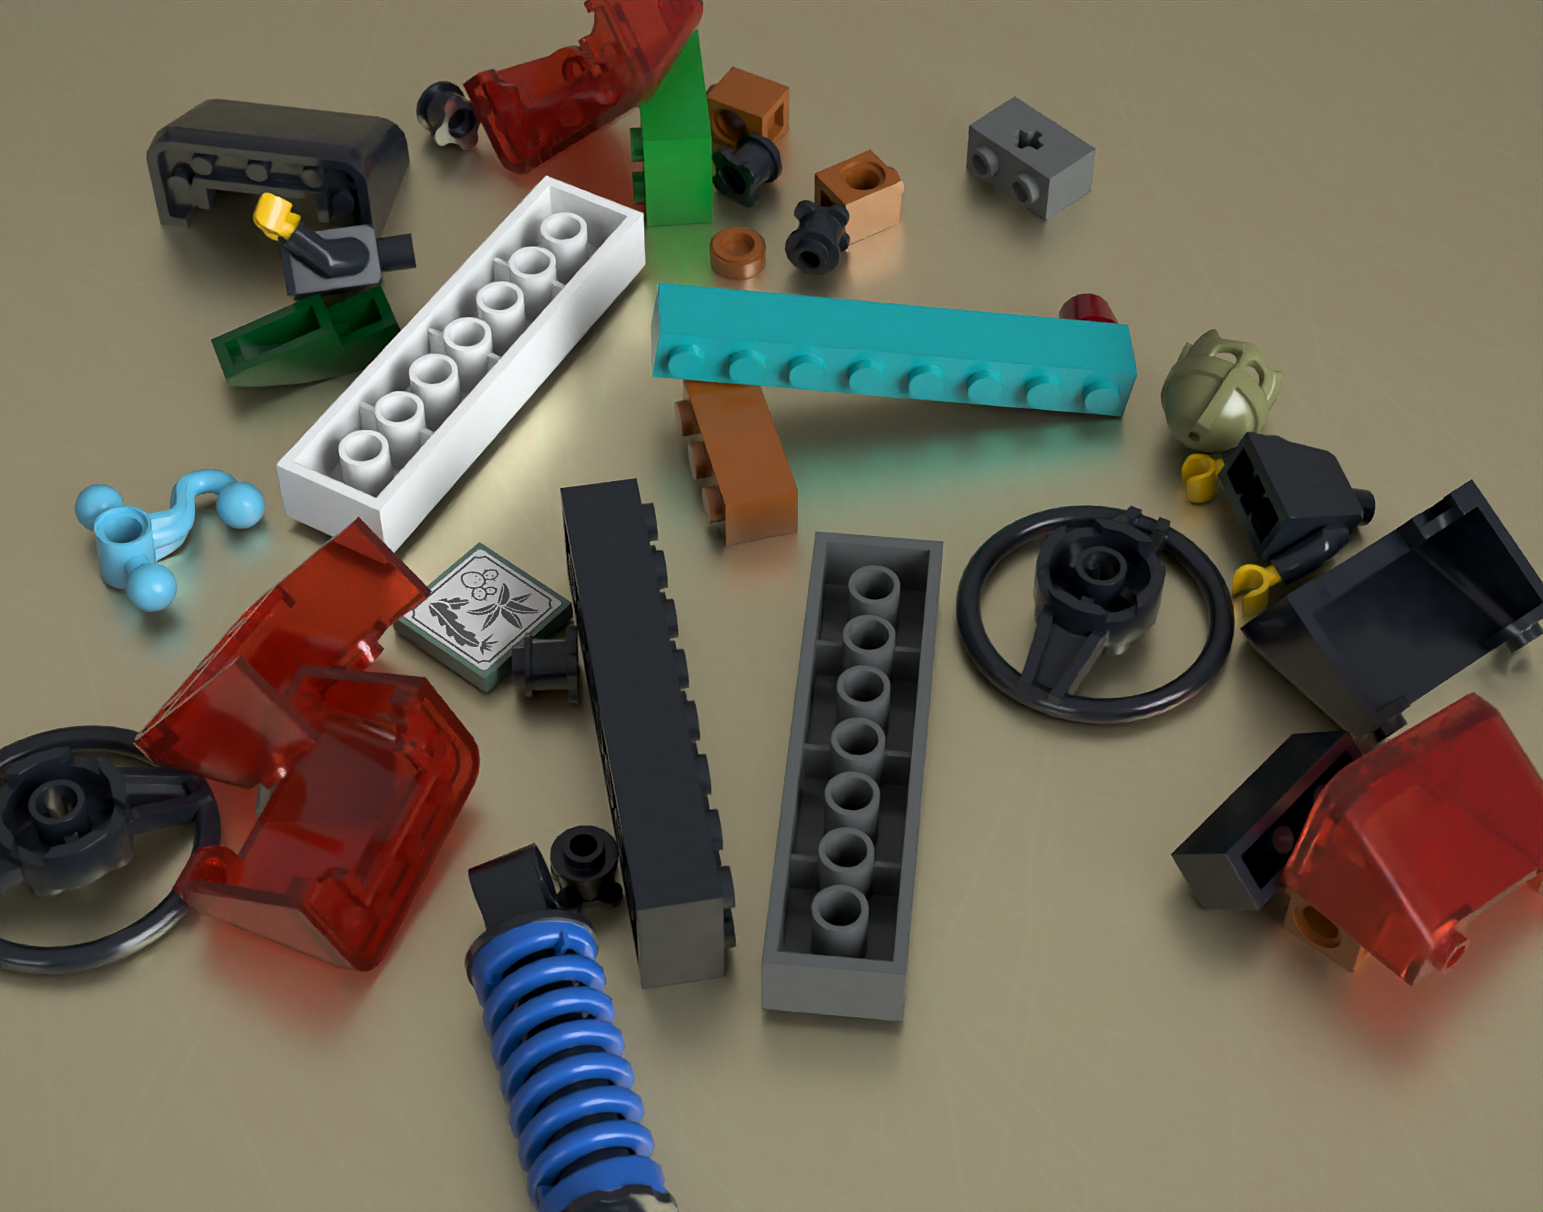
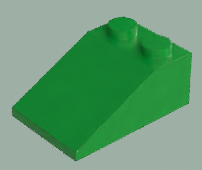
M698 29L686 30L639 104L640 127L630 128L632 162H642V171H632L634 205L645 204L647 227L713 223L712 136Z

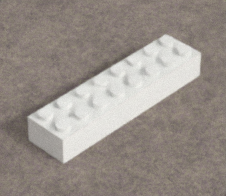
M545 176L276 464L285 515L388 561L646 265L643 213Z

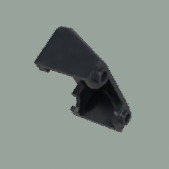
M207 99L160 129L154 136L147 150L146 157L160 224L188 227L194 214V207L199 205V208L210 209L216 197L215 189L261 195L263 193H270L279 197L314 200L316 202L319 222L330 223L333 217L345 227L373 224L376 229L377 238L382 236L410 162L408 144L404 132L397 124L388 119L378 116L225 99Z
M1473 479L1443 497L1438 503L1417 514L1386 536L1322 576H1318L1289 593L1240 629L1258 654L1343 730H1349L1355 741L1368 735L1375 745L1408 724L1401 713L1409 708L1413 702L1504 643L1513 653L1542 635L1543 629L1538 622L1543 619V582Z

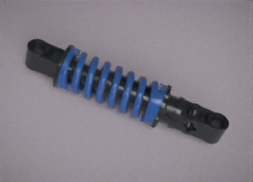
M535 843L469 868V881L482 913L486 931L468 949L464 965L468 981L475 989L479 1004L484 1008L482 1020L487 1036L492 1040L491 1055L496 1070L501 1073L499 1086L504 1102L509 1106L508 1121L513 1136L518 1140L516 1152L521 1168L527 1174L525 1187L531 1205L537 1209V1212H679L675 1198L663 1185L665 1178L661 1165L650 1158L655 1145L651 1131L640 1124L645 1111L641 1097L631 1090L635 1080L631 1063L621 1057L625 1049V1043L621 1030L612 1024L616 1012L612 998L603 992L607 983L603 968L595 962L599 951V939L594 925L580 914L557 909L556 889L544 857ZM582 1012L588 1013V1015L584 1018Z

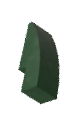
M378 285L330 307H326L320 293H316L213 338L211 342L229 386L265 387L307 383L364 370L394 339L401 329L381 285Z

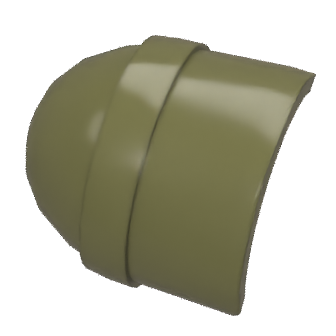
M1211 329L1197 339L1193 345L1186 342L1177 362L1172 366L1161 390V404L1167 425L1179 442L1197 452L1217 454L1236 447L1246 432L1259 433L1267 420L1268 412L1280 391L1283 373L1281 371H1272L1254 344L1222 339L1216 329ZM1223 352L1230 353L1236 357V363L1233 364L1215 356ZM1247 366H1252L1257 371L1259 383L1244 370Z

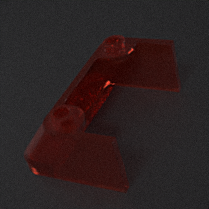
M357 517L267 590L233 623L136 735L132 743L154 763L244 790H250L259 783L266 790L270 789L294 766L296 761L293 758L313 744L320 736V733L305 717L334 680L349 668L358 675L369 667L384 650V647L378 640L387 628L424 601L432 591L360 517Z

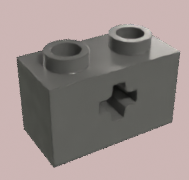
M1014 96L969 125L966 168L978 178L985 180L1012 198L1020 206L1025 207L1044 221H1047L1091 191L1096 149Z

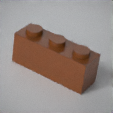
M682 379L683 400L674 402L675 419L680 437L690 436L692 441L691 444H688V457L693 478L695 480L704 478L706 487L702 488V499L708 523L718 522L726 546L798 533V489L761 386Z

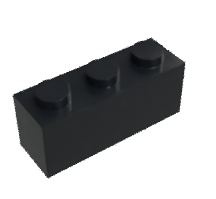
M1349 730L1292 734L1171 853V856L1203 909L1260 910L1380 784Z

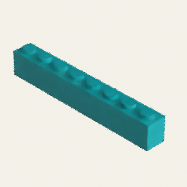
M658 283L651 323L652 377L1123 416L1137 377L1134 352L1127 324Z

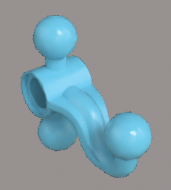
M201 469L185 474L172 487L170 509L165 511L146 513L137 507L126 506L121 494L113 487L105 484L90 485L82 490L76 499L74 510L79 523L86 529L94 531L99 571L102 579L110 586L126 589L130 602L139 610L158 612L172 604L176 596L177 583L173 573L165 566L156 563V561L175 551L186 539L195 519V498L205 493L218 495L216 510L220 520L229 527L247 529L258 523L264 513L265 501L257 487L245 481L238 482L229 473L218 469Z

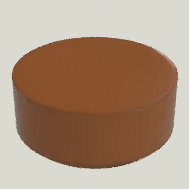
M745 227L726 228L716 233L710 241V266L715 273L724 278L732 280L748 279L759 274L765 267V240L758 232Z

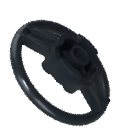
M1078 505L1052 508L1033 513L1003 527L988 538L974 553L963 571L956 595V619L962 642L970 658L989 681L1005 694L1036 711L1053 717L1089 724H1118L1144 720L1171 711L1194 698L1209 685L1224 665L1232 646L1235 629L1234 606L1227 584L1216 565L1193 541L1170 527L1171 521L1162 517L1156 520L1142 515V510L1134 506L1124 510L1106 506ZM1051 534L1042 543L1036 561L1033 597L1035 602L1034 619L1037 623V628L1021 674L998 653L985 631L981 616L982 593L989 575L1004 557L1017 547L1031 540ZM1162 551L1166 552L1188 570L1202 590L1207 603L1209 631L1200 655L1176 679L1149 692L1119 698H1090L1074 695L1101 653L1111 656L1124 653L1128 650L1131 641L1141 638L1155 623L1161 605L1166 575L1165 564L1161 566L1159 557Z
M100 725L71 726L44 731L22 738L0 749V780L5 777L7 781L0 790V895L22 881L27 883L29 890L39 897H51L63 890L91 884L110 871L124 867L132 860L135 852L132 842L134 835L194 822L193 848L183 874L170 893L144 917L113 934L74 945L53 947L30 946L0 938V968L31 974H67L106 966L131 956L154 943L174 928L190 912L202 896L214 873L220 853L222 835L221 816L214 793L203 774L191 760L166 742L150 735L130 729ZM89 751L112 752L139 759L154 767L114 766L108 758L100 755V759L97 761L90 757L73 756L72 753Z

